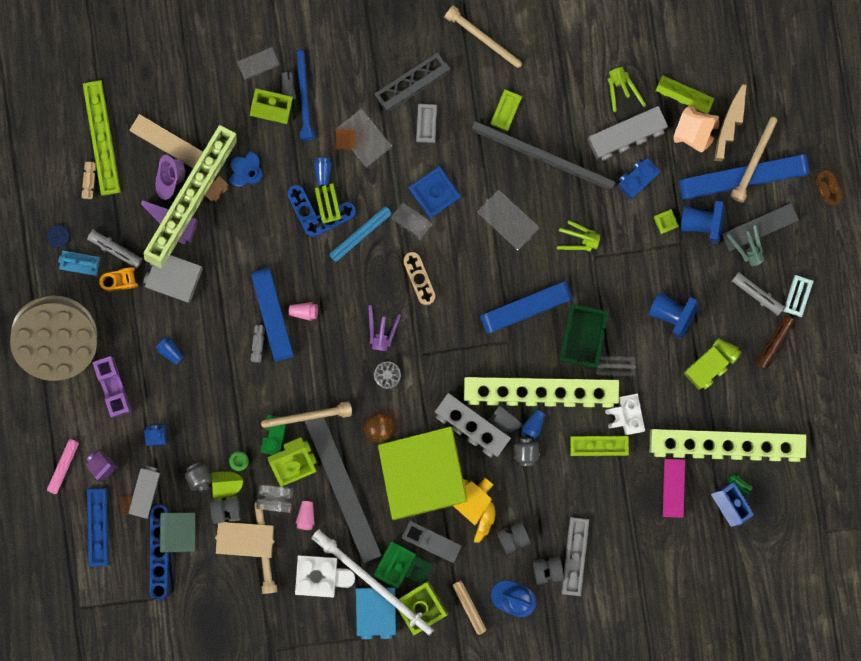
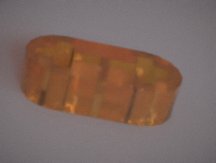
M827 170L820 172L816 177V182L821 195L827 205L835 206L842 200V193L835 176ZM823 175H825V177L829 176V187H827L826 182H821ZM829 189H831L832 194H837L836 202L828 199L830 196Z

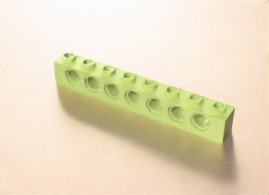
M221 125L218 126L145 249V261L161 269L163 268L236 144V133Z
M465 377L464 401H468V405H479V401L487 402V405H499V402H506L507 406H518V402H526V406H537V403H545V406H556V403H564V407H575L576 403H583V407H595V404H602V407L613 408L614 404L619 403V380ZM481 386L487 387L489 390L488 396L481 397L478 394V389ZM499 387L507 388L508 395L506 397L498 395L497 390ZM519 387L526 388V397L521 398L517 395ZM542 387L546 390L544 398H539L536 395L537 388ZM557 388L565 390L564 398H558L555 395ZM576 388L584 390L585 395L582 399L576 398L574 394ZM600 388L603 390L604 396L602 399L595 398V389Z
M651 429L649 453H654V457H666V453H670L676 458H685V454H693V458H704V455H712V459H723V455L731 456L733 460H743V456H750V460H762V457H769V461H781L782 457L789 458L790 462H800V458H806V435ZM668 438L673 439L675 442V446L672 449H668L665 446V441ZM687 439H691L694 442V447L691 450L686 449L684 446ZM707 439L713 443V448L710 451L704 448V442ZM726 440L732 443L730 451H726L723 448V443ZM745 441L751 444L749 452H745L742 448V444ZM763 442L770 444V450L767 453L761 448ZM784 442L790 447L787 453L781 451V444Z

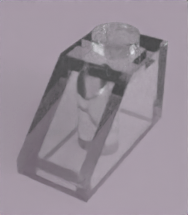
M404 203L391 216L392 220L419 241L432 228L430 221Z

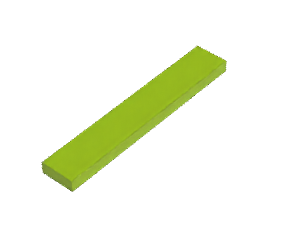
M102 80L83 83L101 195L121 193Z

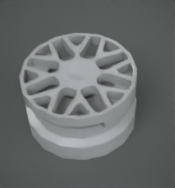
M388 361L379 364L374 372L376 383L385 389L397 386L401 378L398 366Z

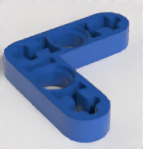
M294 185L288 190V198L305 233L310 237H317L350 221L356 215V209L353 204L343 203L339 205L340 213L344 212V207L352 208L350 216L344 214L341 216L343 220H336L333 225L325 223L323 224L325 229L322 230L320 226L316 228V233L309 232L310 224L313 223L314 226L320 224L318 220L321 219V215L316 216L302 187ZM295 189L297 192L301 191V194H299L301 201L306 200V202L300 203L297 207L294 205L298 203L297 199L291 197ZM303 206H307L310 209V214L306 217L299 214V210ZM335 208L331 209L333 216H336Z

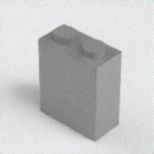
M171 255L162 269L150 263L152 265L151 271L146 273L143 283H146L145 287L190 304L203 270L202 266Z
M145 466V469H140L129 514L149 518L161 474L157 472L158 468Z

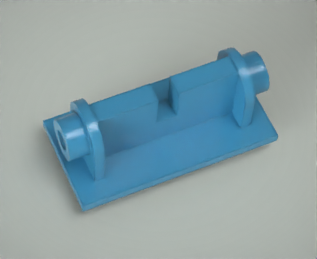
M62 250V255L59 256V269L97 276L100 257Z

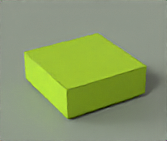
M672 209L653 217L660 234L679 227Z

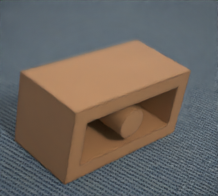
M219 176L211 184L205 196L211 202H216L220 198L219 195L228 190L229 185Z

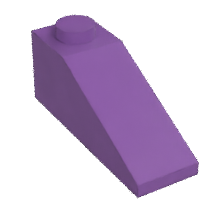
M143 200L141 202V205L161 224L169 209ZM191 218L178 243H191L198 224L197 219Z
M94 451L87 458L89 462L86 466L97 480L106 481L118 467L102 451L97 453Z

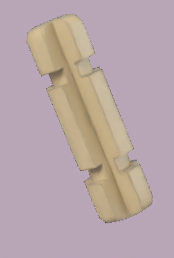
M85 162L84 170L86 172H84L82 186L84 190H82L81 197L83 199H92V189H94L95 173L93 171H96V163Z

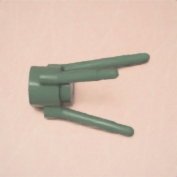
M753 225L757 246H755L750 232L746 231L751 246L747 249V253L744 252L730 234H727L731 243L743 256L744 261H749L751 266H757L765 260L756 225Z

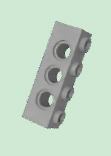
M449 393L435 411L437 414L435 418L444 424L448 422L453 425V431L459 435L464 433L468 436V442L474 446L478 444L484 448L482 452L491 458L493 456L498 457L511 439ZM458 410L461 413L459 421L451 419L450 413L452 411ZM473 421L476 423L477 429L475 432L467 431L466 424ZM484 433L492 435L491 443L486 444L482 441Z

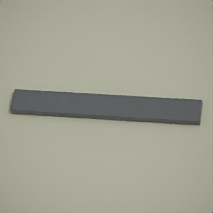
M476 121L472 126V131L604 189L610 191L615 184V181Z
M325 418L306 420V426L363 563L381 556Z

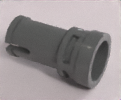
M281 73V94L293 97L292 101H295L294 73Z

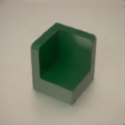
M415 556L405 577L422 585L433 564Z

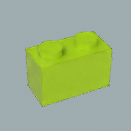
M255 88L250 116L287 124L293 97Z
M713 346L683 373L698 390L702 388L706 390L713 383L712 379L716 375L720 377L728 370L726 366L729 362Z

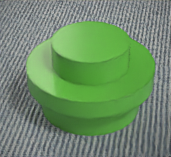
M235 452L231 455L229 463L234 470L242 471L248 466L249 459L245 453Z

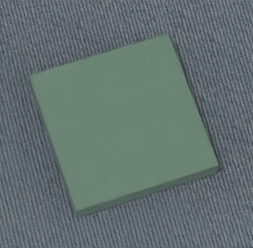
M161 513L160 552H195V513Z

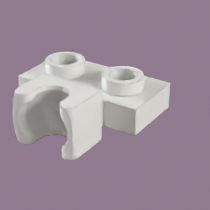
M638 394L619 397V407L605 410L606 414H613L616 418L615 422L608 425L609 428L623 426L625 435L645 431Z

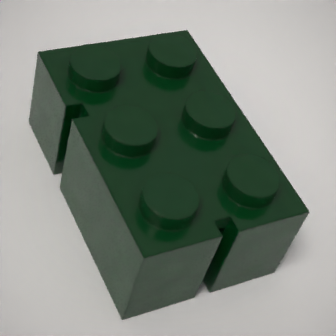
M575 304L570 305L559 362L572 365L580 362L582 367L598 368L605 334L601 330L606 329L609 311Z

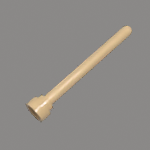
M452 5L444 18L450 22L456 21L515 67L519 68L522 66V62L463 18L459 9Z
M776 117L770 118L739 187L732 190L730 197L738 202L744 203L747 197L746 188L777 123Z
M349 401L341 402L335 408L263 420L261 426L267 428L334 415L342 416L343 418L350 417L352 409Z
M257 501L255 502L257 525H265L262 503ZM261 557L265 581L261 587L262 594L278 592L277 584L275 585L274 581H272L270 560L267 557Z

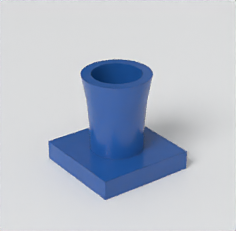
M715 201L714 212L695 209L685 205L682 215L681 232L710 233L711 244L719 245L725 212L724 203Z
M659 292L652 304L649 316L675 325L673 330L674 337L682 340L699 306L697 300L691 297L686 306H683L662 292Z

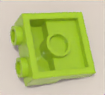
M302 438L284 444V451L267 457L281 487L316 472L314 464L317 462L314 454L308 453L311 451L308 441L303 442Z

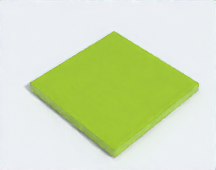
M452 427L378 445L392 520L468 502Z

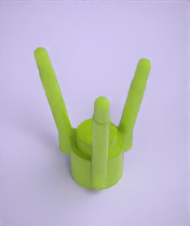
M623 67L609 72L611 78L607 80L610 85L613 112L617 111L614 84L616 87L622 86L626 97L629 98L630 95L625 85L626 81L642 106H646V103Z
M570 220L568 224L586 233L581 234L563 228L559 229L560 232L582 238V244H585V246H557L558 250L591 251L592 248L597 249L600 234H596L593 230H589Z

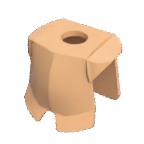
M689 105L681 115L674 134V142H685L699 152H703L714 140V137L710 134L712 129L719 128V116L697 112L692 105Z

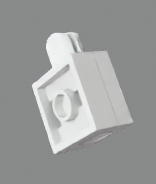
M298 555L295 595L335 597V587L348 588L352 586L355 581V575L350 569L337 568L338 558Z

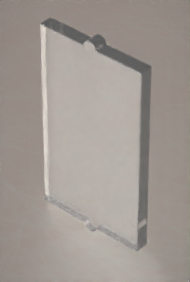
M497 190L490 199H486V203L477 212L517 250L527 241H530V237L540 228L500 190Z

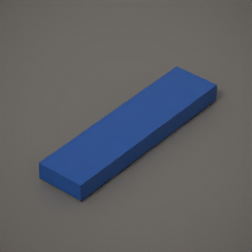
M107 488L87 489L89 566H109Z

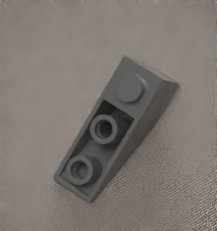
M409 521L402 536V539L454 563L462 547L412 521Z

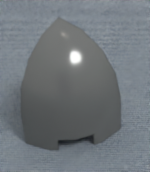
M501 406L496 409L488 420L489 423L502 432H513L523 426L522 423Z

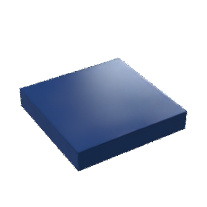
M440 166L408 187L430 219L461 198Z

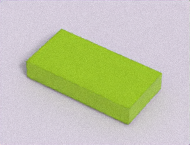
M504 89L490 125L508 132L522 96Z

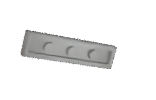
M570 517L561 594L581 596L589 519Z

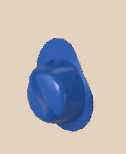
M512 581L499 582L494 586L491 593V599L495 607L517 617L530 615L536 607L537 601L532 590Z

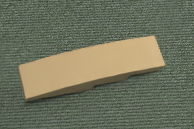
M742 85L738 90L722 122L714 161H722L724 159L725 143L733 142L735 125L740 126L743 123L746 85Z

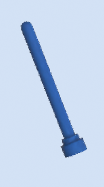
M298 50L297 62L303 120L300 140L307 141L315 139V130H313L310 124L305 55L303 50Z

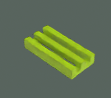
M333 183L329 184V187H326V185L322 186V189L315 188L323 224L342 219ZM330 191L333 198L336 216H333L331 210V205L328 196V192ZM323 193L329 215L328 218H326L325 211L321 198V194Z

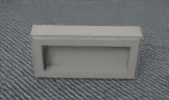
M418 104L416 142L435 143L437 105Z

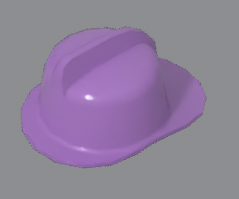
M163 155L159 162L155 186L158 196L161 199L167 200L173 195L176 185L182 183L185 179V168L183 160Z

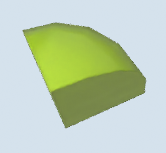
M227 471L211 472L213 499L231 497L242 488L243 479L237 473Z

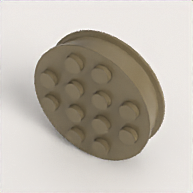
M51 295L34 299L23 306L14 318L10 337L11 351L19 366L34 377L49 381H59L74 377L91 363L97 347L95 321L83 305L71 298Z

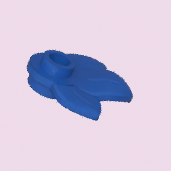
M250 151L246 158L238 156L231 158L230 166L234 173L228 181L238 187H242L247 183L257 184L260 182L263 173L259 168L260 160L258 156ZM255 171V175L250 177L251 172Z

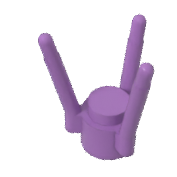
M369 305L370 344H372V349L387 351V346L391 347V340L401 315H397L388 339L384 335L386 317L383 316L380 333L375 336L372 306Z

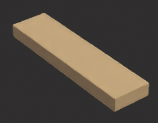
M140 114L129 130L174 158L183 160L184 164L191 168L195 167L203 153Z

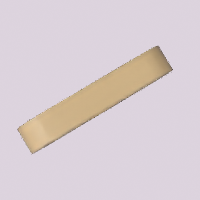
M410 252L404 257V266L419 302L426 306L431 305L435 300V292L420 256L417 253ZM410 256L413 259L417 258L418 261L415 262L417 268L421 266L422 270L410 273V270H414L411 264H407ZM416 274L424 275L425 281L423 284H416L414 282ZM426 284L429 285V288H425L428 294H432L429 302L426 299L422 300L421 297L424 296L422 289L418 291L417 288H422Z

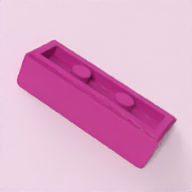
M664 459L663 517L683 518L685 460Z

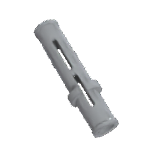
M94 229L87 238L88 241L101 247L102 251L110 252L136 269L143 260L142 257L112 241L111 237L107 238Z
M740 272L731 281L759 301L762 307H767L777 316L784 309L785 306L772 298V294L764 292L740 274Z

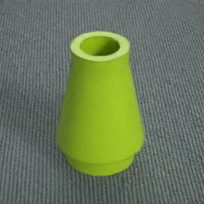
M720 338L713 345L732 364L737 361L742 353L739 347Z

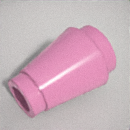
M313 302L290 305L289 316L312 321V319H317L318 305L313 304Z
M302 501L296 520L297 529L312 530L315 525L313 502Z

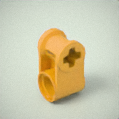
M125 268L103 274L100 277L101 287L107 292L138 287V283H135L134 278L135 268ZM106 278L114 279V284L111 287L104 286Z

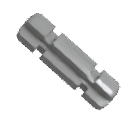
M255 325V335L252 344L253 353H251L252 362H261V352L264 343L263 334H265L264 325Z

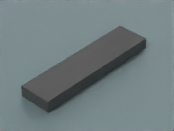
M790 203L721 234L730 252L736 249V247L731 243L727 234H730L741 247L749 243L746 231H749L753 241L755 240L753 225L757 226L759 238L795 223L799 219Z

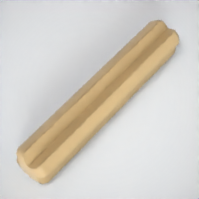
M462 581L455 582L453 588L478 635L484 633L486 628Z

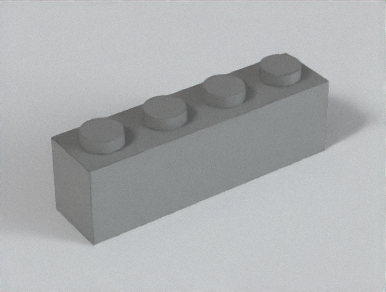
M659 106L591 135L587 140L596 160L602 158V161L613 157L612 153L619 151L623 153L629 150L632 144L636 143L638 146L647 142L648 137L654 135V138L665 134L664 130L668 126Z

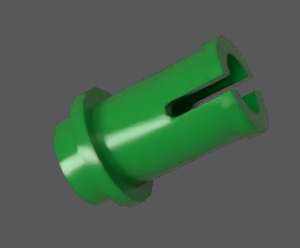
M732 474L727 481V484L736 483L735 486H738L737 489L744 496H747L749 492L743 489V487L750 491L753 488L752 485L740 479L738 474Z

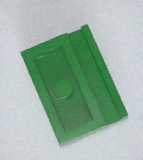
M391 541L373 576L398 589L416 554Z

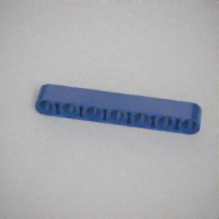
M807 155L757 164L747 187L810 174ZM748 166L679 180L682 200L736 189V187H739Z

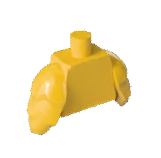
M486 478L478 486L472 481L468 482L466 479H463L468 502L454 505V507L474 525L480 519L474 538L475 543H480L484 536L489 534L491 525L495 521V507L491 502L492 499L486 494L493 484Z

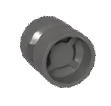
M238 496L226 497L225 500L222 498L210 499L213 524L224 523L226 519L230 522L241 520Z
M521 521L511 525V529L504 528L496 532L506 555L516 551L518 546L523 548L531 544Z
M560 556L550 557L548 561L544 559L533 560L537 585L546 584L549 580L552 582L564 581ZM548 568L549 573L544 572V570Z

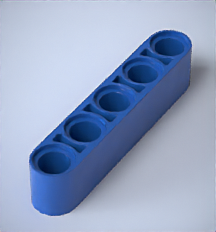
M270 268L252 271L251 276L274 361L278 362L293 358L291 344Z
M565 281L480 316L486 333L489 334L571 301L573 296Z
M159 504L155 505L150 512V595L156 600L164 599L169 594V552H165L161 558L155 554V549L160 546V538L155 535V530L160 527L161 519L156 517L155 511L158 508H162L165 513L170 512L167 506ZM157 566L164 568L165 572L162 577H158L155 574ZM158 585L164 588L162 596L155 594V587Z

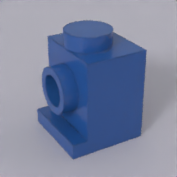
M166 425L146 427V430H144L146 446L168 444Z

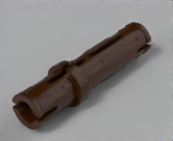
M787 315L784 316L768 344L764 345V351L755 363L758 367L764 370L767 369L770 361L778 354L777 350L795 323L794 319Z

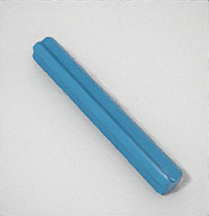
M386 206L383 207L330 253L333 261L337 262L392 214Z

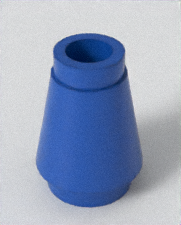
M315 158L313 163L317 185H329L332 168L331 158Z
M167 337L162 339L155 347L159 354L175 365L184 357L172 339Z
M535 410L523 425L522 434L526 437H532L533 440L537 436L539 437L546 415L539 410Z

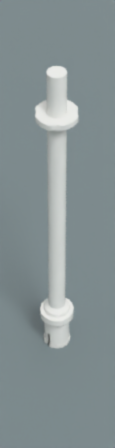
M320 529L314 533L312 540L324 548L323 551L325 553L334 554L411 620V627L417 625L429 636L433 633L434 629L421 619L423 616L421 612L416 615L338 549L334 539L328 538Z

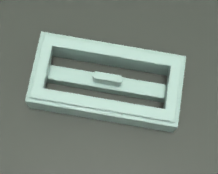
M794 275L783 312L802 317L813 284L812 280ZM799 280L800 284L792 309H789L797 281ZM804 283H808L798 312L796 308Z

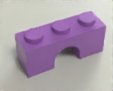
M110 356L92 362L98 381H100L104 390L105 402L110 417L116 418L132 412L114 357Z

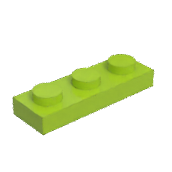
M663 75L656 88V91L662 95L678 100L682 104L692 105L697 111L706 114L709 113L714 98Z
M628 436L570 437V456H629Z

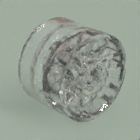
M259 485L258 495L265 496V498L257 499L256 509L291 513L292 503L285 501V499L293 498L294 489Z

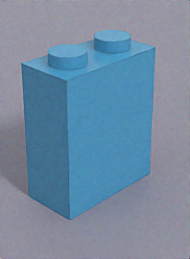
M384 587L395 596V587ZM356 588L357 636H361V639H373V635H380V639H391L392 635H396L395 606L374 588Z

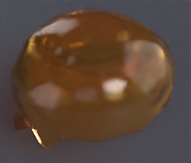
M374 414L365 421L363 427L364 435L371 442H385L393 434V421L386 414Z

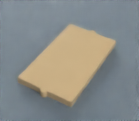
M229 522L218 523L217 536H215L217 540L216 554L272 558V548L275 543L273 540L274 526Z

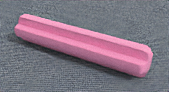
M68 440L47 488V491L57 494L79 445L75 440Z

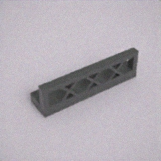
M436 53L374 95L385 112L388 113L450 73V67ZM437 59L441 66L434 71L429 70L430 63ZM415 72H426L425 77L419 81L413 80ZM402 81L410 83L409 87L405 90L397 91L398 83ZM386 91L394 93L393 97L386 102L380 96Z

